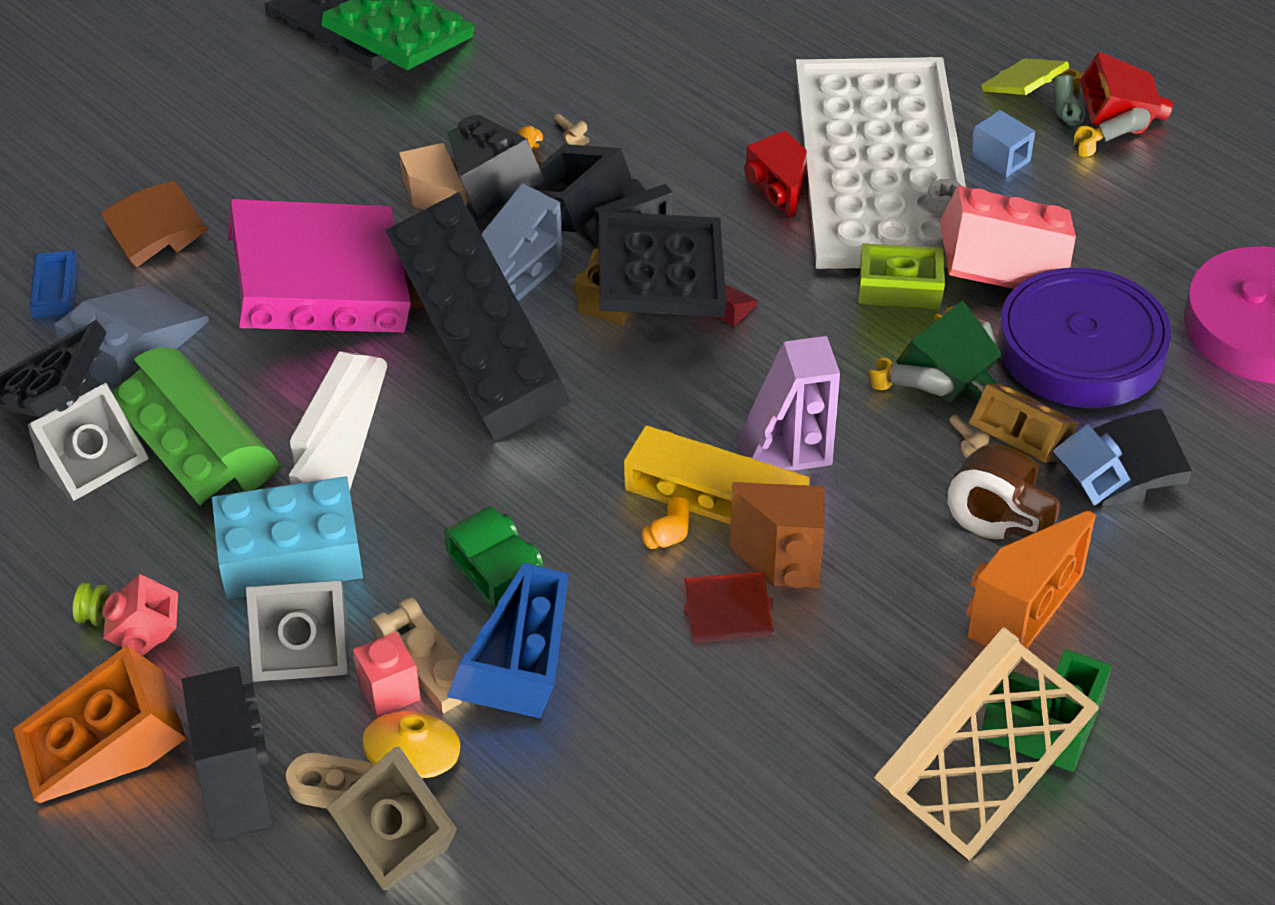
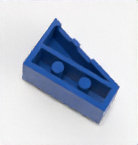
M527 563L522 564L499 600L488 622H485L472 647L460 661L447 696L448 698L541 719L555 684L569 573Z

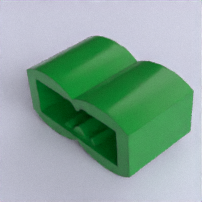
M488 506L444 529L445 547L448 555L458 569L471 579L482 597L494 608L497 607L499 600L523 563L543 566L541 554L536 546L531 542L526 544L518 536L512 519L507 514L501 515L492 506Z

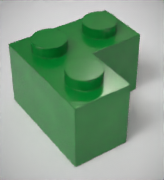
M1067 649L1063 652L1056 672L1099 706L1098 711L1052 764L1074 772L1103 703L1112 665ZM1014 671L1008 675L1010 693L1040 691L1039 680ZM1003 682L992 695L1004 694ZM1045 683V690L1057 689L1051 683ZM1069 697L1046 698L1049 725L1071 723L1082 710ZM1041 699L1011 701L1013 728L1043 726ZM1005 702L987 703L982 731L1007 729ZM1063 732L1050 733L1051 746ZM1044 734L1014 736L1016 752L1038 760L1046 753ZM1008 737L983 739L1010 749Z

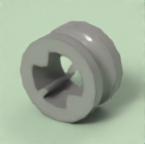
M950 179L934 181L928 189V210L942 217L957 186L962 185Z

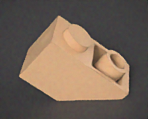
M444 143L399 152L402 183L413 207L425 210L459 192L466 207L467 203H471L459 177L454 156L450 157Z

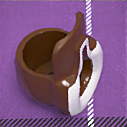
M985 445L969 455L961 469L954 474L948 489L947 503L952 516L963 528L987 539H1005L1012 534L1025 538L1055 525L1061 506L1056 497L1035 487L1039 468L1038 463L1021 451L1002 445Z

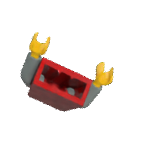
M1097 52L1089 66L1084 68V72L1079 73V71L1069 68L1060 75L1073 76L1075 96L1080 93L1081 84L1091 123L1100 127L1094 129L1090 126H1081L1076 130L1074 146H1078V154L1081 157L1093 155L1096 151V141L1104 138L1105 141H1108L1128 132L1141 134L1145 132L1154 118L1165 121L1172 112V100L1158 95L1153 76L1149 72L1101 52Z

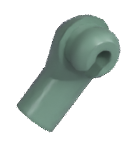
M1073 76L1054 77L1056 114L1068 125L1079 124L1083 121L1086 111L1084 105L1074 95Z

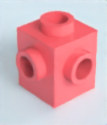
M141 574L137 575L119 592L112 593L106 600L102 615L105 618L103 639L122 648L128 645L144 656L158 643L165 642L176 629L178 592Z

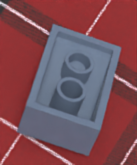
M144 285L85 300L59 320L54 327L59 341L97 320L107 333L99 348L101 353L92 362L89 372L96 379L107 383L113 388H117L141 369L134 361V358L155 348L169 347L178 349L209 322V317L149 285Z

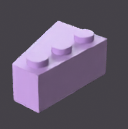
M827 336L783 342L737 438V444L742 456L751 457L755 460L792 471L831 466L833 464L840 372Z

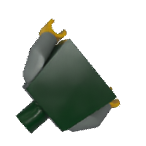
M962 300L956 306L947 308L943 316L939 313L935 314L934 323L910 341L896 360L898 364L892 367V362L889 358H879L876 361V370L870 369L868 371L869 384L875 390H886L893 384L914 387L939 396L945 402L950 403L968 389L980 400L987 384H998L987 372L1001 357V352L996 345L990 323L976 318Z

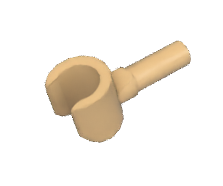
M560 114L554 116V122L566 130L563 133L566 144L585 146L590 142L589 138L583 135L587 131V124L584 121L574 124Z
M957 414L950 418V423L964 436L965 440L961 442V451L966 459L973 452L989 443L990 435L982 430L975 432Z

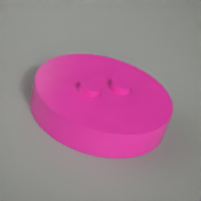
M1252 246L1225 251L1206 261L1194 274L1184 311L1185 328L1196 348L1217 366L1246 379L1275 384V247Z

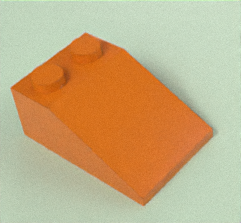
M1088 510L1000 548L989 563L981 562L971 580V587L975 588V592L966 611V616L970 618L967 638L986 647L997 633L1005 627L1019 638L1020 644L1028 649L1082 577L1096 514Z
M128 645L13 728L33 799L39 803L148 767L186 739L162 670Z

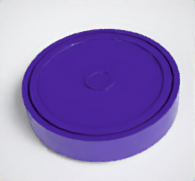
M1060 268L1042 272L1026 279L1009 294L1002 309L998 348L1001 352L1000 358L1012 377L1036 395L1072 407L1104 408L1132 401L1145 394L1157 383L1165 367L1171 341V326L1169 318L1159 301L1137 283L1120 275L1098 269Z

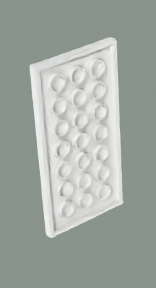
M943 57L796 59L795 73L803 147L807 150L806 179L816 269L860 268L862 243L943 248L944 267H947L940 227L941 217L928 210V189L930 184L940 179L954 180L963 187H966Z

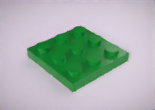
M349 0L323 12L322 17L323 27L406 70L472 38L475 24L463 19L460 14L454 11H447L434 4L432 0Z

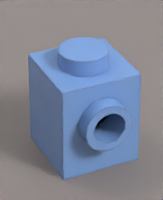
M999 110L987 119L981 120L975 126L972 133L973 145L971 156L1006 178L1031 161L1035 130Z
M1089 424L1077 433L1067 437L1062 444L1052 450L1066 475L1094 506L1130 480L1118 458L1122 455V452L1107 433L1100 437Z

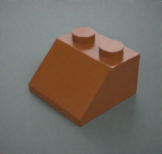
M732 482L730 550L773 586L819 588L824 537L825 486Z

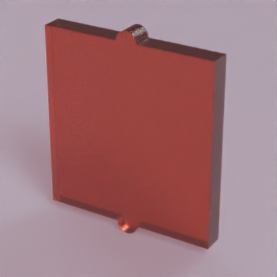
M764 572L684 578L687 604L684 605V615L689 617L693 643L774 636L770 611L773 608V599L767 595Z

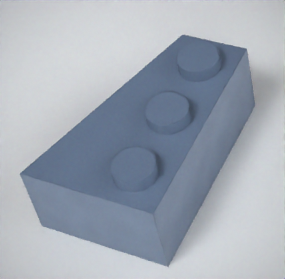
M522 183L482 233L484 240L518 301L563 263L560 202Z

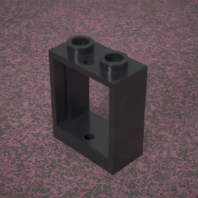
M564 144L539 165L544 181L531 188L560 202L561 231L577 232L595 216V208L610 203L633 180L621 148Z

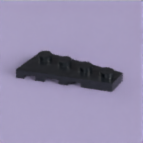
M272 0L264 4L266 16L274 20L279 17L286 20L287 26L297 32L304 29L312 33L315 41L323 45L333 44L337 46L340 54L371 70L391 62L322 26L323 12L349 0Z

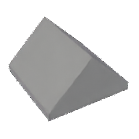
M107 383L83 394L68 409L62 412L54 410L28 424L41 469L71 501H75L149 459Z
M342 580L246 587L253 682L349 674V622Z

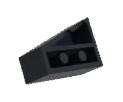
M472 115L458 122L457 128L447 133L459 177L477 218L507 202L522 183L533 187L544 181L528 139L481 115Z

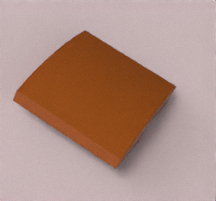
M175 181L158 184L138 191L100 213L123 251L136 267H139L168 244L178 253L209 230Z

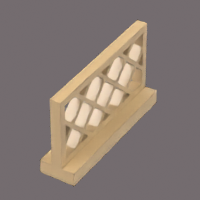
M1003 627L876 774L874 779L881 789L893 799L895 798L964 858L970 861L1098 711L1099 706L1020 644L1019 638ZM1021 660L1038 673L1040 691L1010 693L1008 675ZM1044 678L1057 689L1045 690ZM1003 682L1004 694L992 695ZM1069 697L1082 708L1071 723L1049 725L1046 698ZM1041 699L1043 726L1013 728L1011 701ZM1005 702L1008 728L978 731L976 716L978 710L987 703ZM971 720L972 731L960 732ZM1063 732L1051 746L1050 733ZM1044 734L1046 753L1037 762L1017 763L1014 736ZM1008 737L1011 764L981 766L979 739ZM973 740L975 767L946 769L944 750L952 741ZM939 758V769L928 770L936 759ZM1030 770L1019 783L1018 771ZM1012 772L1014 790L1006 800L984 801L982 774ZM976 775L978 802L949 804L947 777ZM940 777L943 805L920 806L907 795L919 779ZM998 808L986 822L985 809ZM979 810L981 829L966 845L951 832L950 812ZM930 813H943L944 825Z

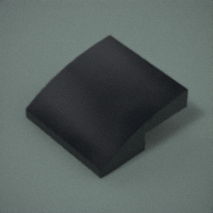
M1162 408L1125 416L1093 429L1100 437L1107 433L1122 452V455L1118 458L1130 478L1128 482L1099 502L1101 507L1142 502L1145 499L1147 489L1189 483L1192 470Z

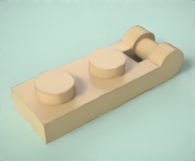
M410 596L397 604L398 609L391 613L381 612L372 617L370 625L378 639L396 632L405 625L411 629L403 635H400L398 631L397 633L416 664L419 687L444 714L464 702L447 697L462 657L427 619L417 601Z

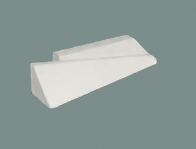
M339 351L290 439L294 467L289 474L291 485L347 476L349 490L351 489L387 370V363L383 358Z

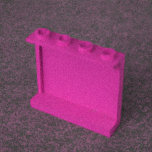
M231 199L227 237L228 241H233L241 297L239 328L404 332L411 301L403 264L385 231L395 225L391 206Z

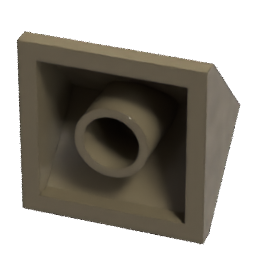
M399 746L387 753L327 807V810L383 891L391 888L447 851L457 831L451 819Z

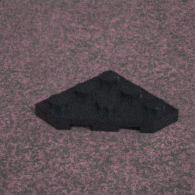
M94 320L1 372L0 409L42 417L55 409L58 412H62L72 406L79 398L78 391L81 384L90 376L89 368L92 362L101 353L99 348L107 333L101 324Z

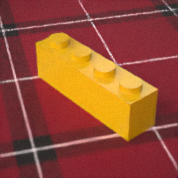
M647 425L624 460L626 491L668 504V501L674 497H682L690 503V512L730 525L732 482L809 485L810 477L795 471L786 470L751 457H745Z

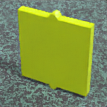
M1024 58L1006 70L1000 71L998 75L981 84L984 92L1027 95L1041 85L1051 82V79L1070 67L1068 61Z

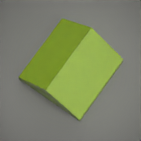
M862 243L858 304L940 309L945 286L943 248Z

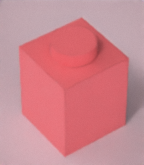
M397 631L352 649L358 685L377 718L421 700L416 664Z

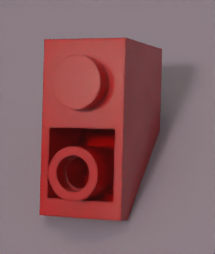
M784 130L747 146L744 172L748 181L752 185H756L768 197L772 205L777 206L789 218L796 216L805 184L807 150Z

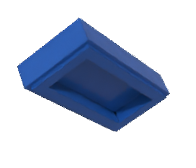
M75 250L35 254L30 298L32 318L66 316L74 309L78 266Z

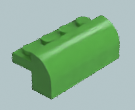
M155 348L134 358V361L141 369L111 391L128 422L199 506L233 478L245 492L253 491L283 468L272 452L184 354L174 348Z

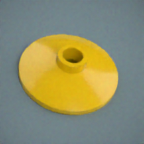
M400 711L380 716L367 726L362 740L364 754L373 765L393 748L399 746L422 779L434 777L449 770L458 760L460 753V740L456 732L444 721L420 712Z

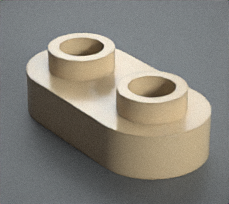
M306 753L295 758L287 768L286 780L291 797L301 804L327 808L374 765L362 760L321 753ZM311 782H319L317 786H308Z

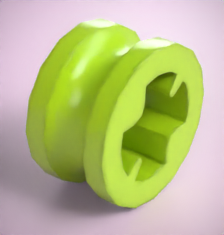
M82 582L78 586L73 601V617L76 623L84 624L88 620H91V623L95 626H102L105 623L102 611L106 600L110 596V589L107 585L99 584L94 589L91 583Z

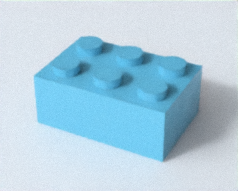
M347 476L212 497L218 563L226 600L246 597V587L331 580H342L343 582L363 578Z

